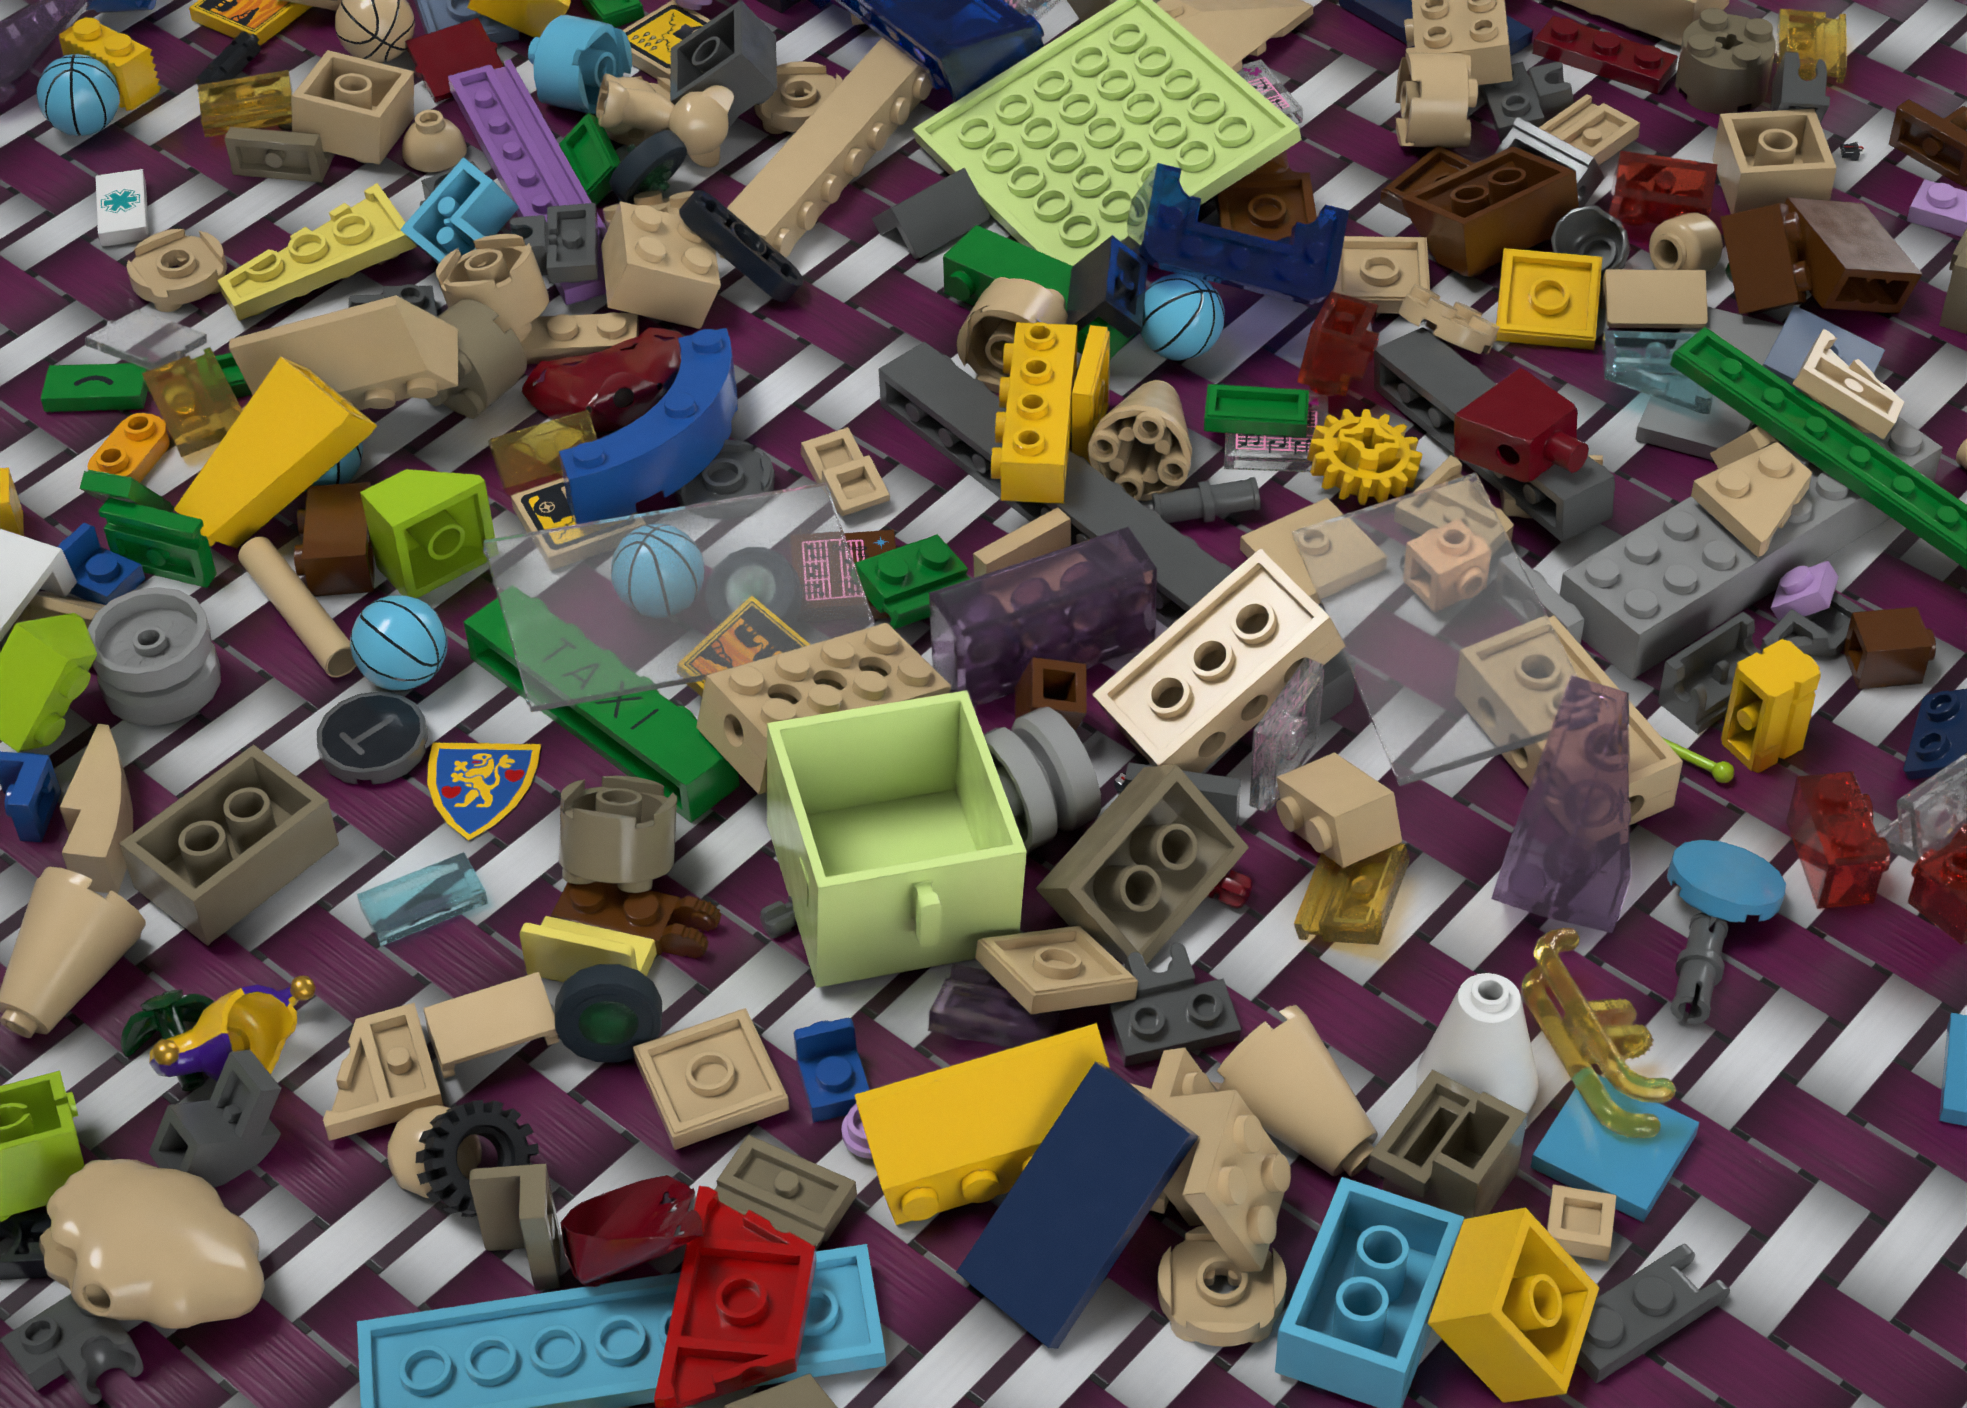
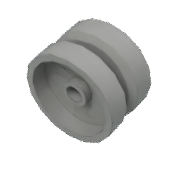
M161 587L133 590L106 604L94 615L87 628L97 652L92 666L97 672V681L103 700L112 714L129 723L156 726L178 722L197 713L212 700L221 683L220 663L216 648L211 642V630L206 613L195 598L180 590Z
M1041 707L1015 719L1011 731L1006 727H1001L983 734L1027 852L1052 841L1057 833V828L1062 831H1073L1096 820L1101 811V793L1097 776L1085 747L1075 730L1061 714L1050 707Z

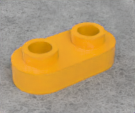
M136 413L130 415L114 429L88 462V470L131 477L140 483L170 445L165 422L154 414Z

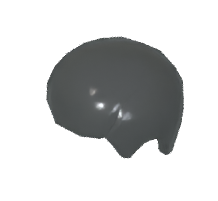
M1594 205L1571 209L1557 222L1551 237L1553 253L1603 257L1600 284L1606 269H1623L1625 267L1631 250L1627 231L1623 228L1622 223L1603 211L1599 206Z

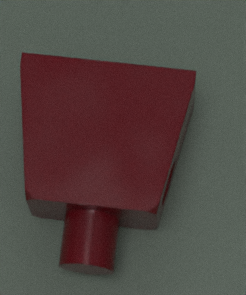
M1522 368L1514 371L1454 416L1455 457L1522 482L1535 480L1554 464L1571 473L1577 472L1584 465L1589 448L1586 443L1577 439L1578 410L1575 404Z

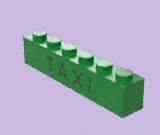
M512 587L463 621L470 658L627 776L644 778L664 785V796L668 798L672 793L677 796V813L690 823L740 786L738 772L696 728L697 719L689 709L681 705L676 706L666 699L649 680L637 678L622 667L619 660L613 654L601 652L586 641L581 632L574 626H565L550 615L545 606L539 601L528 599Z

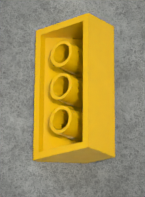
M1097 1023L855 1094L856 1104L880 1185L895 1225L912 1220H925L936 1213L970 1203L986 1202L997 1195L1009 1192L1093 1064L1098 1062L1110 1068Z

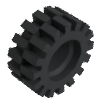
M483 1100L471 1101L446 1110V1113L437 1115L430 1122L433 1126L432 1129L423 1131L419 1142L424 1143L425 1148L422 1151L416 1152L415 1163H424L425 1172L417 1174L420 1185L429 1183L432 1187V1190L426 1194L432 1202L443 1201L445 1203L442 1210L450 1214L462 1212L461 1217L477 1216L469 1179L461 1173L457 1164L458 1148L461 1142L469 1135H481L494 1145L498 1156L497 1167L533 1165L530 1164V1156L539 1154L538 1143L528 1145L526 1136L534 1132L529 1123L519 1125L516 1122L521 1114L514 1108L504 1111L502 1110L504 1103L494 1100L483 1103Z

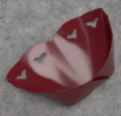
M649 327L641 335L600 352L557 360L540 361L523 384L521 392L533 407L554 421L576 430L601 433L622 429L652 409L673 385L681 363L678 338L683 336L677 331ZM657 335L663 338L673 337L674 339H669L666 342H664L663 340L655 336ZM637 344V345L635 346V348L632 349V350H631V349L622 350V349H625V348H630V347H632L633 345ZM576 362H580V363H578V364H576V365H574V366L563 365V364H573V363H576ZM546 370L544 376L545 380L543 382H538L537 384L533 385L537 380L541 378L543 371ZM658 383L663 385L661 390L657 389ZM621 388L630 389L634 394V402L625 408L617 407L613 401L615 393ZM590 406L592 412H587L586 407Z
M665 1175L620 1187L576 1205L560 1222L565 1256L575 1278L586 1286L597 1287L600 1284L609 1283L616 1274L663 1256L702 1236V1223L699 1213L694 1210L688 1211L695 1195L694 1188L691 1189L688 1185ZM666 1192L669 1193L670 1199H676L674 1203L660 1205ZM674 1206L677 1208L674 1212H669ZM681 1225L680 1232L685 1231L684 1234L674 1236L677 1227Z

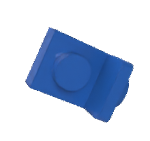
M82 523L58 546V548L63 550L77 581L69 593L81 599L106 605L111 600L135 590L145 580L142 565L101 547L95 527L90 524Z
M0 752V785L5 794L6 815L12 818L20 841L42 842L62 792L50 756L30 752Z
M852 1018L819 1021L808 1027L796 1029L793 1033L796 1063L813 1123L847 1115L856 1104L855 1094L869 1090L857 1050L856 1033Z

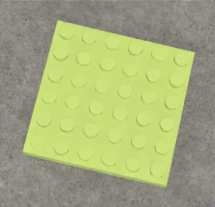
M1153 0L1115 1L912 129L916 142L950 175L965 167L988 212L1020 244L1072 266L1112 235L1132 250L1302 140L1299 126Z

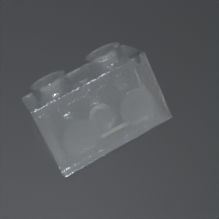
M1967 753L1897 800L1898 818L1876 833L1878 846L1920 865L1967 832Z

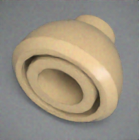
M424 110L418 113L415 117V122L406 132L402 144V154L406 164L423 172L448 170L457 165L467 153V145L459 128L448 119L443 118L442 113L437 110Z

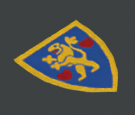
M432 743L428 761L427 785L434 806L446 823L468 841L495 826L510 813L530 788L538 766L541 744Z

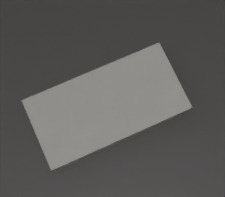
M1707 306L1708 322L1705 327L1763 365L1783 325ZM1681 328L1637 426L1635 440L1713 460L1710 455L1711 452L1750 431L1753 422L1670 366L1673 353L1702 329Z

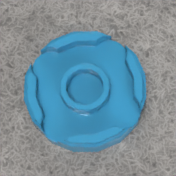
M1696 840L1685 842L1674 850L1668 867L1667 879L1672 886L1676 883L1681 887L1679 896L1688 905L1709 916L1729 922H1745L1747 915H1759L1758 921L1769 920L1779 912L1785 896L1786 882L1774 866L1764 858L1745 848L1721 841Z

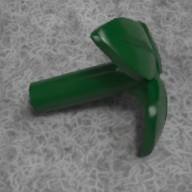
M182 989L163 992L162 995H156L140 1005L143 1011L132 1015L123 1029L121 1036L122 1052L126 1057H129L156 1031L161 1033L163 1039L185 1033L186 1029L183 1022H198L203 1010L214 1003V1001L196 993L183 995ZM202 1072L177 1076L182 1091L195 1090L205 1083Z

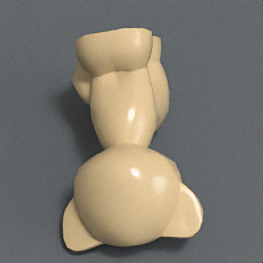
M605 73L599 91L596 116L599 125L612 134H624L633 130L634 127L645 131L669 129L684 143L687 148V154L693 162L700 166L711 168L719 164L720 145L727 136L729 126L728 112L733 104L734 95L727 87L713 85L701 92L687 93L674 105L665 96L657 93L647 81L634 77L618 78Z

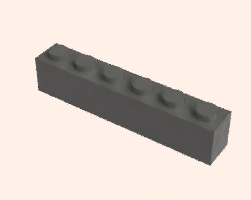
M1424 327L1374 348V389L1454 454L1455 414L1495 386L1496 383L1485 376L1478 367L1471 365L1453 351L1447 343L1439 340ZM1587 456L1584 465L1577 472L1571 473L1554 464L1531 482H1522L1463 461L1502 494L1504 489L1516 499L1518 507L1561 542L1613 518L1615 476L1605 466L1598 464L1589 456Z

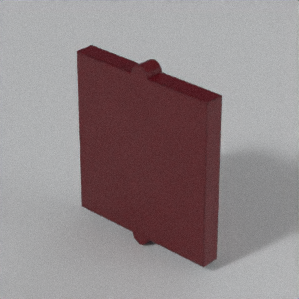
M479 18L405 41V47L416 66L415 75L417 78H422L434 103L453 97L450 91L448 76L487 65H492L493 69L504 67L497 54V43L490 41Z

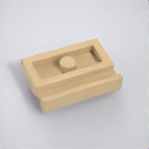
M1586 94L1539 128L1593 156L1599 166L1638 138L1640 122L1605 103H1602L1600 106L1593 104L1592 96Z

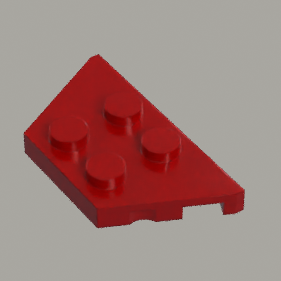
M699 1186L694 1211H697L700 1215L703 1235L686 1245L654 1396L656 1408H685L797 1372L817 1262L815 1246L791 1232L784 1233L776 1230L769 1220L751 1210H748L743 1215L720 1202L718 1192L707 1186Z

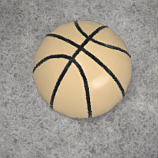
M341 0L335 14V30L341 45L354 57L378 63H387L398 58L407 50L405 41L412 39L414 35V14L406 0Z

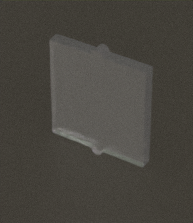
M138 309L117 321H108L107 326L86 336L85 343L87 347L155 372L176 359H185L187 353L207 343V334Z

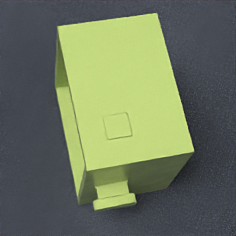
M967 690L767 723V826L788 895L791 896L793 901L795 919L816 988L975 959L978 940L1020 933L1027 851Z

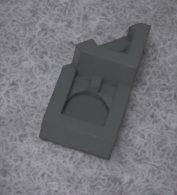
M1834 591L1828 609L1805 617L1791 609L1762 639V643L1770 638H1773L1775 642L1784 639L1791 641L1798 649L1809 656H1836L1844 648L1852 612L1866 610Z

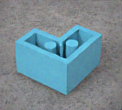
M463 157L400 230L439 264L446 255L459 248L461 255H464L476 249L474 240L496 235L519 209V206L492 179Z

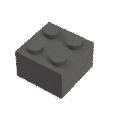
M742 0L671 48L670 101L675 105L687 93L701 92L713 85L727 87L734 95L733 104L728 112L729 126L736 121L740 114L755 104H763L777 90L776 35Z

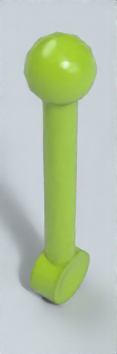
M1663 738L1681 759L1711 772L1716 781L1727 783L1733 779L1735 772L1733 765L1729 762L1721 761L1716 763Z

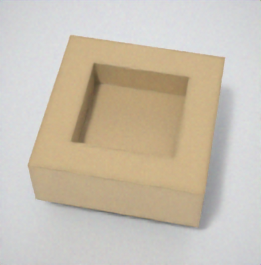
M1553 1185L1547 1231L1569 1255L1608 1261L1612 1242L1616 1195Z

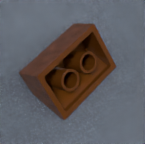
M1514 146L1401 198L1402 207L1420 236L1427 238V247L1437 263L1467 277L1481 275L1486 272L1488 267L1501 262L1504 248L1526 250L1538 243L1551 240L1557 222L1571 209L1579 208L1576 171Z

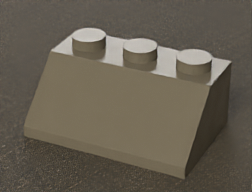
M1177 764L1144 767L1035 889L1069 927L1081 926L1110 955L1125 964L1127 957L1131 953L1138 952L1143 956L1147 966L1249 847Z

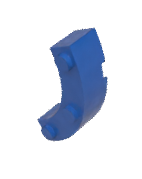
M727 328L718 330L704 329L693 335L678 338L681 363L677 377L666 395L646 414L622 429L598 440L585 442L576 447L559 451L567 502L577 531L637 512L635 503L649 498L662 491L664 498L673 494L702 472L722 450L725 440L730 437L732 432L731 421L734 413L738 410L732 347Z

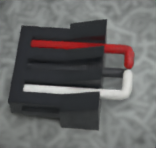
M1858 142L1840 145L1842 158H1851V161H1858L1860 154H1864V147L1858 146Z

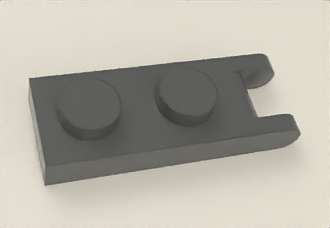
M1687 1244L1676 1247L1596 1298L1576 1361L1596 1384L1722 1303L1729 1295L1730 1289L1721 1280H1716L1702 1290H1699L1684 1275L1681 1270L1686 1268L1695 1258V1253Z

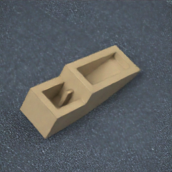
M97 724L60 805V810L69 833L62 856L67 870L82 874L93 880L88 888L89 890L109 893L112 890L118 894L127 869L119 843L133 833V807L129 784L109 725Z

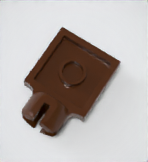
M1286 150L1215 195L1223 257L1319 253L1320 235L1310 172L1292 171L1288 165Z

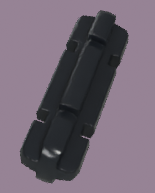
M245 31L239 33L232 40L231 44L227 45L208 67L196 77L195 82L199 87L197 91L202 96L206 94L210 98L217 97L225 89L226 85L261 51V47L258 44L259 38L255 34L250 35Z

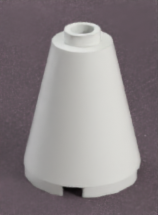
M1482 973L1471 976L1462 983L1418 1063L1416 1090L1433 1069L1479 1094L1484 1091L1529 1115L1536 1103L1539 1086L1538 1075L1521 996L1517 987L1510 980L1497 974Z

